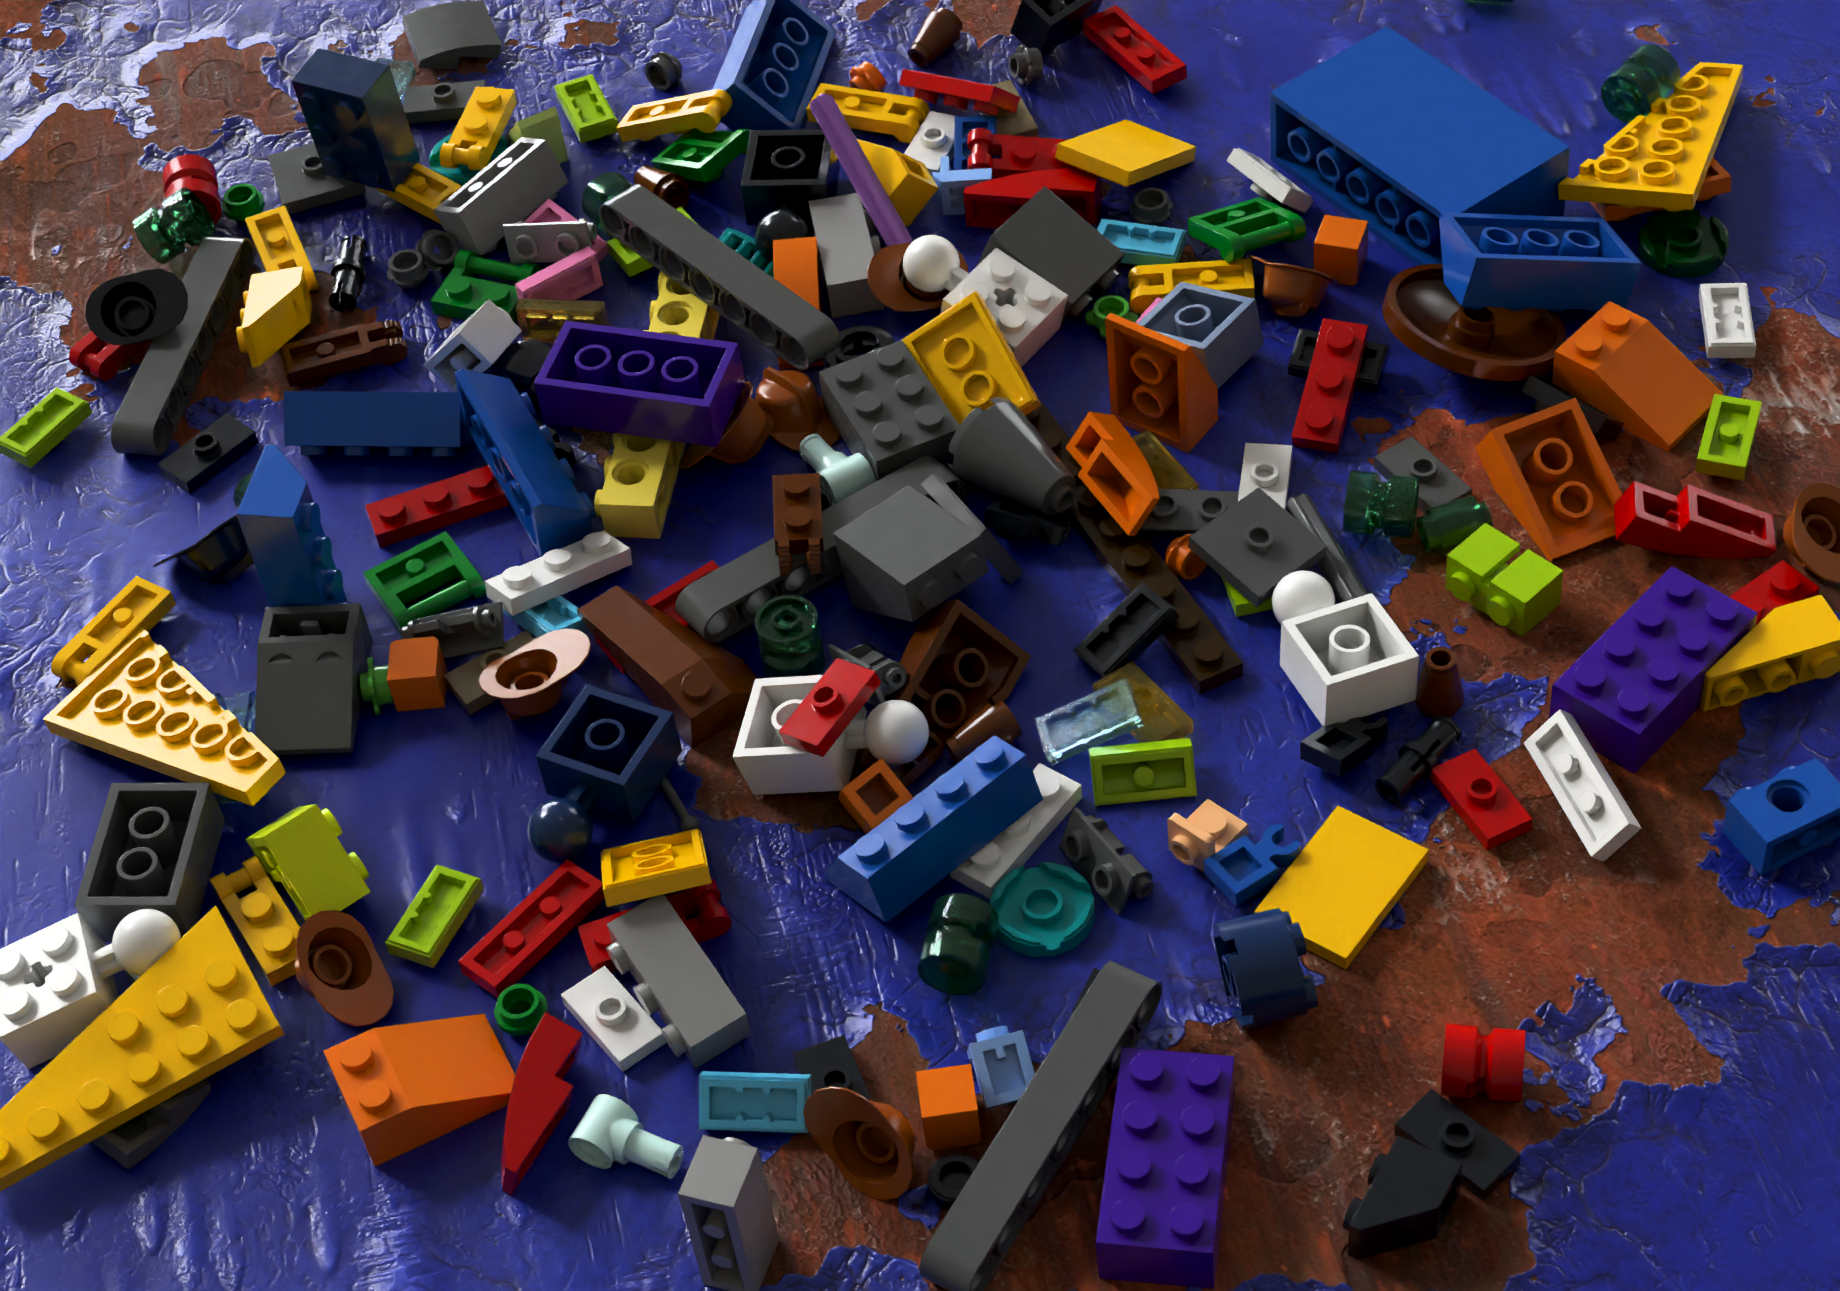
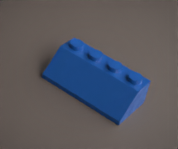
M754 0L745 9L712 89L726 91L733 101L730 110L725 116L721 117V122L733 132L738 129L799 130L836 31L798 0Z
M1441 212L1439 218L1444 284L1461 306L1471 310H1481L1484 307H1503L1511 311L1539 308L1552 312H1564L1566 309L1597 313L1609 301L1626 309L1642 264L1604 218Z
M463 368L455 371L454 375L465 427L540 557L550 550L561 549L591 534L590 519L596 516L593 505L586 492L583 491L578 494L573 486L575 484V477L565 458L558 460L553 451L556 450L555 443L546 425L538 427L535 422L536 412L526 392L519 394L510 378Z
M284 391V446H300V455H327V446H343V455H371V446L387 447V456H415V447H431V456H458V447H473L474 441L465 427L458 392Z
M266 444L236 515L270 607L352 604L347 601L343 589L342 572L336 569L332 557L331 540L328 536H325L320 522V507L318 503H314L307 481L275 444Z
M992 736L840 854L824 872L826 880L888 923L1043 800L1027 755L999 737Z

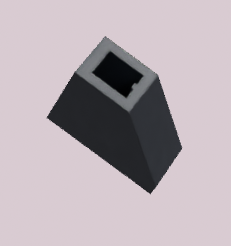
M1398 1136L1388 1155L1379 1153L1374 1160L1367 1181L1370 1187L1364 1198L1355 1197L1348 1207L1343 1221V1229L1348 1231V1255L1360 1260L1435 1239L1460 1194L1462 1163Z

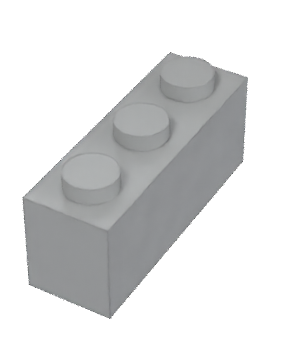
M521 137L434 209V212L445 231L455 238L458 252L463 249L473 251L476 255L482 256L494 251L499 246V240L504 237L503 224H517L518 221H525L548 199L553 201L557 196V191L569 181L547 140Z
M852 193L808 201L813 235L817 237L820 266L832 318L884 309L883 304L873 295L867 276V269L871 258L881 249L878 236L870 237L871 234H876L875 225L867 210L863 209L858 194Z
M664 894L649 898L607 924L612 944L607 946L606 950L612 962L622 975L628 971L631 972L639 984L633 988L639 1002L649 1016L658 1012L666 1024V1027L662 1028L661 1032L677 1057L685 1053L696 1069L750 1036L746 1012Z
M703 1135L678 1193L703 1285L727 1291H759L780 1239L758 1148L752 1147L747 1142L737 1138L728 1137L722 1140Z

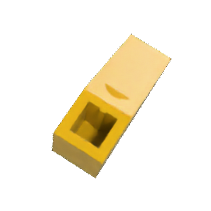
M857 139L905 226H909L939 187L924 163L895 149Z
M303 266L251 275L249 290L243 292L245 308L240 309L242 326L237 327V339L241 352L249 353L253 368L259 367L310 323L312 301Z
M1817 595L1774 608L1705 673L1700 703L1703 712L1722 706H1733L1745 699L1769 692H1780L1789 686L1816 678H1828L1840 672V621L1824 597Z

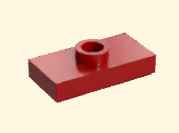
M836 658L778 731L783 742L824 757L881 684L876 671Z
M1476 749L1439 764L1432 769L1430 780L1486 850L1532 830V817Z

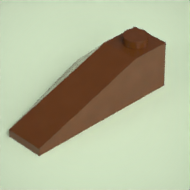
M617 585L577 609V615L650 701L658 708L673 712L677 731L691 749L745 715L754 681L759 678L739 657L715 643L707 642L695 631Z
M958 599L941 603L924 615L907 644L900 661L907 672L906 682L900 689L887 695L885 698V702L889 700H904L912 703L922 711L929 727L927 745L916 759L902 765L887 764L905 788L943 755V751L946 749L945 740L952 737L959 728L987 703L993 706L1000 701H1004L1010 695L1031 657L1026 651ZM865 748L859 765L867 770L878 759L870 753L868 748Z

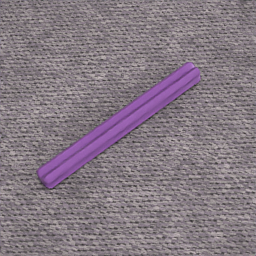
M825 93L818 95L810 102V110L884 243L888 247L895 244L913 242L834 98L830 94L826 95Z

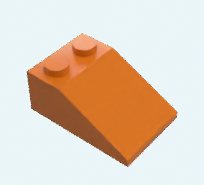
M1611 301L1607 302L1554 352L1553 384L1624 423L1622 429L1667 452H1670L1709 414L1714 394L1723 395L1649 320Z
M1109 313L1105 318L1111 415H1115L1124 426L1189 453L1218 421L1217 385L1189 345Z
M1576 397L1491 429L1475 447L1495 491L1550 562L1616 536L1614 504L1622 496V492Z
M485 1014L377 1027L323 1051L374 1167L508 1106L515 1073Z

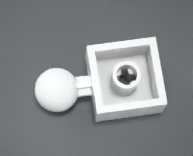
M921 236L914 240L906 249L903 257V270L906 278L915 288L924 292H938L943 289L950 291L942 301L940 314L974 291L982 295L1021 367L1060 329L1068 295L998 248H995L970 273L960 268V260L956 248L950 241L941 236Z
M1306 570L1295 571L1286 575L1278 582L1272 594V610L1276 619L1281 624L1280 666L1322 726L1338 722L1343 724L1349 722V719L1355 717L1362 718L1416 699L1419 655L1372 593L1335 604V595L1332 587L1325 578L1315 572Z
M823 675L755 679L732 757L753 795L841 791L842 788L849 784L857 749L868 748L878 760L882 758L886 764L902 765L916 759L923 752L928 742L929 727L927 720L918 707L904 700H889L879 704L870 712L867 719V710L863 706L825 756L821 757L785 744L778 731Z
M154 909L137 910L128 914L119 922L114 931L112 943L106 945L79 913H76L0 949V1040L28 1069L56 1057L118 998L114 974L125 969L134 975L142 976L181 939L178 926L168 915Z

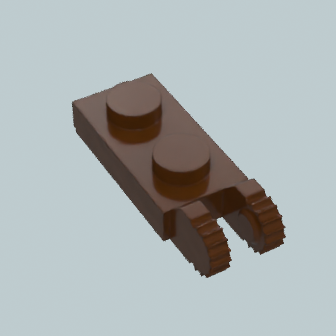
M391 319L368 325L363 323L283 345L280 351L289 386L313 382L317 379L347 371H354L362 367L376 364L375 362L387 366L394 364V362L399 363L400 360L403 361L409 353L405 340H402L404 331L400 322L398 323L397 320L392 321Z
M820 473L772 475L775 555H779L780 576L791 575V569L793 568L792 554L807 553V567L810 569V574H821L820 553L824 552Z

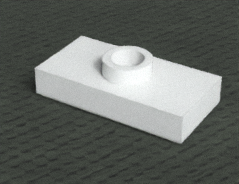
M930 111L904 153L924 163L931 176L935 172H940L941 156H949L950 162L954 157V115Z
M1234 148L1226 160L1253 181L1250 188L1255 193L1269 201L1275 198L1282 204L1303 213L1307 212L1314 201L1308 193L1263 159L1240 148Z
M1747 283L1700 284L1699 303L1707 358H1755L1756 340Z
M1245 443L1238 501L1259 487L1286 510L1292 464V445Z
M605 966L561 994L564 1006L622 1072L667 1043L661 1028Z

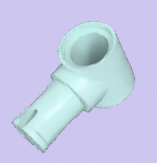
M819 434L808 435L801 441L799 445L800 456L816 473H820V485L831 495L832 506L876 482V477L870 464L860 453H854L847 457L844 453L837 452L830 447Z
M599 1094L595 1097L568 1140L571 1151L578 1158L600 1169L611 1167L614 1161L621 1164H627L630 1161L672 1179L679 1170L684 1157L683 1146L643 1130V1125L638 1122V1117L634 1110L622 1100L607 1094Z

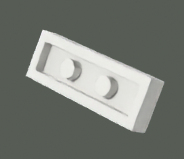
M606 531L588 534L578 542L561 549L550 550L540 558L521 566L510 567L502 574L485 580L487 597L493 602L501 601L503 609L514 616L632 565L631 548Z
M1559 709L1524 742V745L1591 857L1603 862L1606 861L1641 829V826L1572 714Z
M1039 763L1033 770L1043 800L952 871L950 877L990 899L997 883L1012 870L1023 866L1082 798L1081 784Z

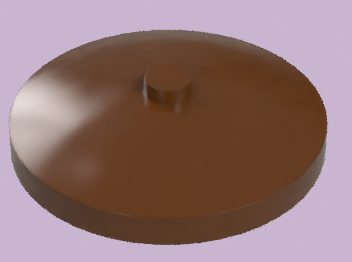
M1442 264L1418 265L1398 273L1389 283L1382 304L1383 317L1390 331L1410 350L1438 366L1475 378L1494 381L1528 380L1530 375L1540 377L1553 369L1554 352L1566 341L1565 327L1556 312L1539 308L1511 311L1503 307H1484L1481 310H1471L1461 306L1444 284Z

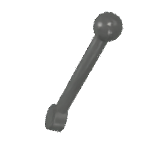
M665 776L660 786L681 819V830L687 831L696 828L699 830V820L688 813L670 781Z

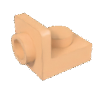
M1209 799L1202 803L1187 819L1178 813H1174L1167 820L1168 849L1183 864L1193 865L1203 872V860L1244 835L1248 837V824Z

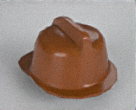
M911 243L895 244L882 248L871 258L867 269L870 289L884 306L894 311L916 312L941 308L943 299L950 293L947 289L938 292H924L915 288L908 281L903 270V257ZM957 250L960 268L968 272V265L963 255Z
M1253 255L1249 256L1264 263V298L1271 303V307L1276 314L1284 317H1302L1306 312L1315 311L1319 307L1328 286L1337 285L1338 283L1336 278L1313 269L1290 264L1273 263Z
M772 367L764 369L763 380L758 385L754 400L775 421L774 428L769 435L779 444L800 452L799 445L801 441L811 434H819L832 447L841 436L824 411L822 397L818 394L813 381L805 373L797 370L777 371Z
M750 381L745 382V386L718 446L691 444L679 463L681 469H687L695 465L706 455L729 464H736L753 458L760 451L773 430L775 421L751 397L753 384Z
M1825 482L1812 483L1800 491L1794 509L1784 523L1783 538L1787 549L1797 560L1799 566L1809 569L1823 580L1840 584V488Z
M565 628L551 631L534 639L513 653L491 662L481 672L479 678L480 687L488 696L500 700L511 720L545 713L553 709L560 702L567 683V677L579 669L588 658L591 643L588 636L578 629Z
M337 910L320 911L307 918L298 930L295 944L297 954L294 967L296 978L302 989L311 997L316 998L325 1012L339 1022L353 1026H366L383 1019L392 1006L394 990L390 977L364 926L351 915Z
M833 1086L817 1089L807 1098L803 1110L807 1129L853 1188L867 1197L879 1200L898 1198L909 1188L914 1175L912 1155L915 1150V1132L910 1121L900 1110L890 1104L868 1100L850 1089Z

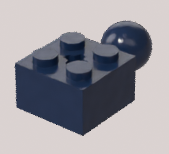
M586 684L536 755L546 793L556 797L541 803L532 812L528 821V841L537 855L553 863H564L567 859L573 861L580 857L587 850L592 840L593 825L589 816L592 810L634 824L682 752L673 712Z

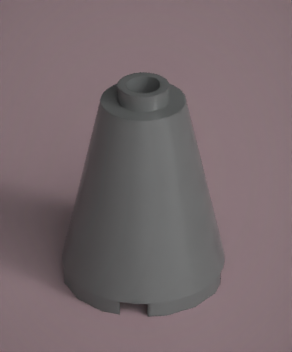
M995 397L990 399L994 405L983 411L979 407L972 410L958 426L950 442L948 451L954 455L953 465L948 463L949 470L963 482L1043 515L1052 516L1066 511L1076 497V479L1020 408L1008 398Z

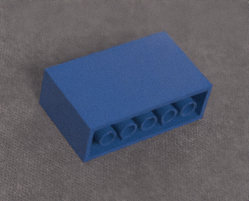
M1388 26L1270 92L1271 161L1352 219L1368 221V230L1417 266L1442 264L1439 227L1441 212L1564 216L1565 200H1558V184L1568 175L1570 147Z

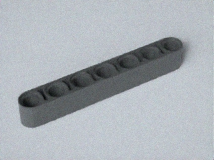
M634 184L599 207L600 219L606 230L614 238L799 370H806L840 346V333L828 316L644 186Z
M206 236L201 241L182 280L188 293V309L183 321L172 332L153 339L114 418L111 428V442L115 452L162 456L167 451L252 271L254 249L248 238Z
M925 455L822 511L824 552L820 553L821 574H810V569L807 567V553L792 554L793 568L791 569V575L780 576L779 555H775V540L772 538L689 584L679 594L675 610L707 642L718 643L842 574L843 570L833 533L908 485L935 502L921 486L932 474L935 476L938 474L961 501L965 496L966 485L933 456Z
M1109 961L1103 966L927 1245L919 1267L921 1277L948 1291H984L1119 1073L1122 1047L1134 1048L1151 1021L1162 995V984L1114 961Z

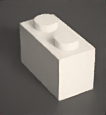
M489 299L452 332L426 361L424 366L449 390L458 392L454 375L455 371L463 368L483 373L498 359L522 330L512 321L511 316L505 310L497 307Z

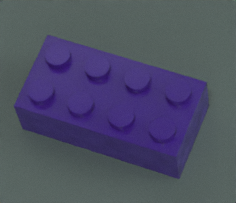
M565 321L534 381L544 423L712 447L718 446L745 386L738 343Z
M1671 566L1552 684L1549 718L1559 709L1572 714L1595 752L1635 774L1700 707L1705 673L1756 626L1758 612Z
M1122 1047L1096 1235L1099 1278L1214 1289L1235 1098L1234 1056Z

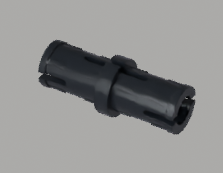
M347 235L342 239L339 258L334 262L331 270L333 286L328 300L330 306L339 312H345L348 299V311L350 312L355 309L359 286L364 283L366 277V270H364L363 265L368 251V243L358 235H352L350 247H348L349 236Z
M1438 715L1435 717L1428 728L1415 741H1407L1399 750V758L1375 781V788L1378 794L1390 804L1398 805L1422 778L1431 777L1432 769L1438 765V760L1453 744L1461 739L1462 733L1459 726L1447 716Z

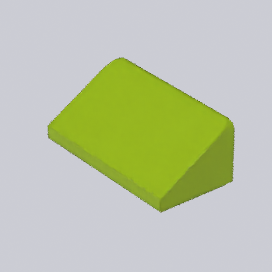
M1189 738L1089 749L1095 806L1197 796L1193 746Z

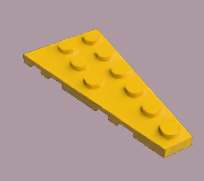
M1698 63L1674 84V92L1668 98L1659 97L1651 104V112L1647 116L1638 115L1603 145V154L1596 160L1588 158L1579 166V174L1574 179L1569 177L1563 179L1558 184V200L1618 204L1624 208L1638 206L1660 207L1672 212L1684 209L1693 210L1741 86L1743 65Z
M143 627L137 630L43 718L52 734L187 783H210L214 793L250 806H254L286 774L280 759L252 732L248 733L229 710L225 711L219 705L217 699L183 666L177 665L171 659L168 651L161 645H157Z
M216 905L0 1109V1191L285 1035Z

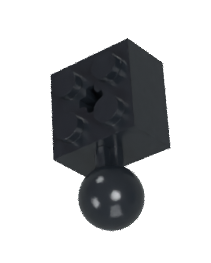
M822 129L750 131L741 191L747 225H757L754 236L755 244L758 251L769 262L773 261V240L810 237L807 225H812L808 201L836 196L840 172L839 160Z

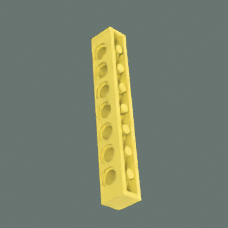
M660 271L658 299L651 301L649 311L650 326L649 330L644 331L714 340L720 313ZM614 433L613 455L607 456L604 464L605 483L603 489H598L595 494V515L602 518L604 530L613 537L660 539L679 471V463L686 443Z

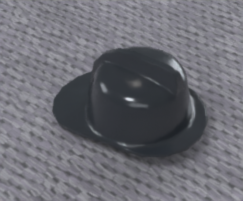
M163 269L144 270L101 283L91 292L86 303L85 318L90 330L101 341L111 345L141 343L172 332L183 321L188 309V293L184 283L174 273Z
M237 515L213 529L196 544L154 564L153 567L178 558L202 581L211 584H225L236 579L252 566L254 561Z

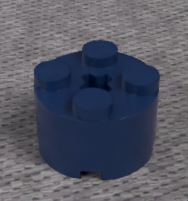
M1275 908L1214 923L1213 928L1219 935L1214 937L1218 965L1226 995H1231L1232 998L1238 997L1240 1009L1234 1010L1232 1013L1240 1030L1306 1015L1307 1009L1318 1006L1317 995L1311 976H1304L1298 958L1307 953L1304 936L1299 923H1292L1288 911L1282 912L1280 908Z

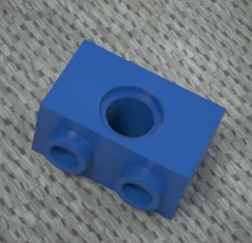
M1817 758L1811 759L1797 767L1788 766L1781 770L1774 778L1755 787H1744L1728 799L1723 833L1762 876L1840 838V782Z

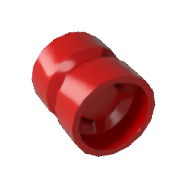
M186 154L175 157L167 163L162 174L168 220L175 228L184 232L198 233L206 231L215 226L221 217L222 211L215 167L208 159L199 155Z
M1446 1023L1441 1095L1473 1098L1477 1091L1481 1090L1486 1093L1489 1100L1521 1103L1526 1030L1494 1027L1488 1035H1482L1477 1026Z

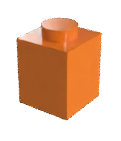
M881 758L842 788L837 799L864 833L868 834L895 813L898 808L913 799V796Z

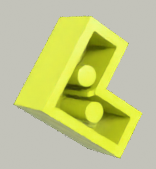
M317 804L296 807L245 839L261 862L271 882H281L305 921L320 911H341L371 892L364 880L369 878L365 865L356 853L351 852L347 854L337 838L342 834L341 827L327 808L320 810Z

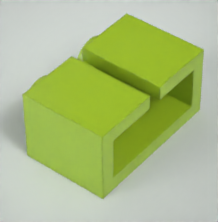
M1484 523L1447 555L1445 588L1451 591L1459 600L1466 601L1489 615L1497 624L1506 626L1523 637L1560 605L1563 570L1529 549L1510 565L1506 564L1509 559L1520 551V544L1487 523Z

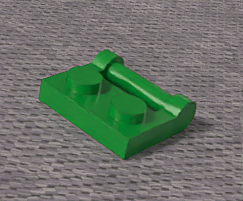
M694 128L679 137L656 156L651 163L654 168L679 174L687 180L703 183L711 182L720 177L724 172L723 168L740 154L746 155L751 130L738 129L735 132L715 129L711 133H704Z
M1257 197L1188 218V235L1206 243V246L1218 249L1222 258L1226 262L1241 259L1246 252L1284 240L1288 243L1302 240L1306 236V225L1298 214L1261 197Z
M462 249L455 257L453 269L431 299L433 312L438 315L467 320L490 299L497 307L505 310L515 323L522 313L516 287L473 278L472 276L478 274L518 283L541 271L542 268L538 264L528 262L521 266L477 257L473 251Z
M446 531L363 572L366 585L390 616L400 635L402 627L408 626L410 620L436 615L470 597L476 600L487 594L486 586L480 574ZM458 577L461 580L408 608L404 606V604Z

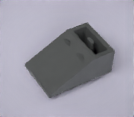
M360 603L265 608L257 652L255 736L275 755L353 752L362 704L360 673L368 672L367 658L371 656L373 645Z

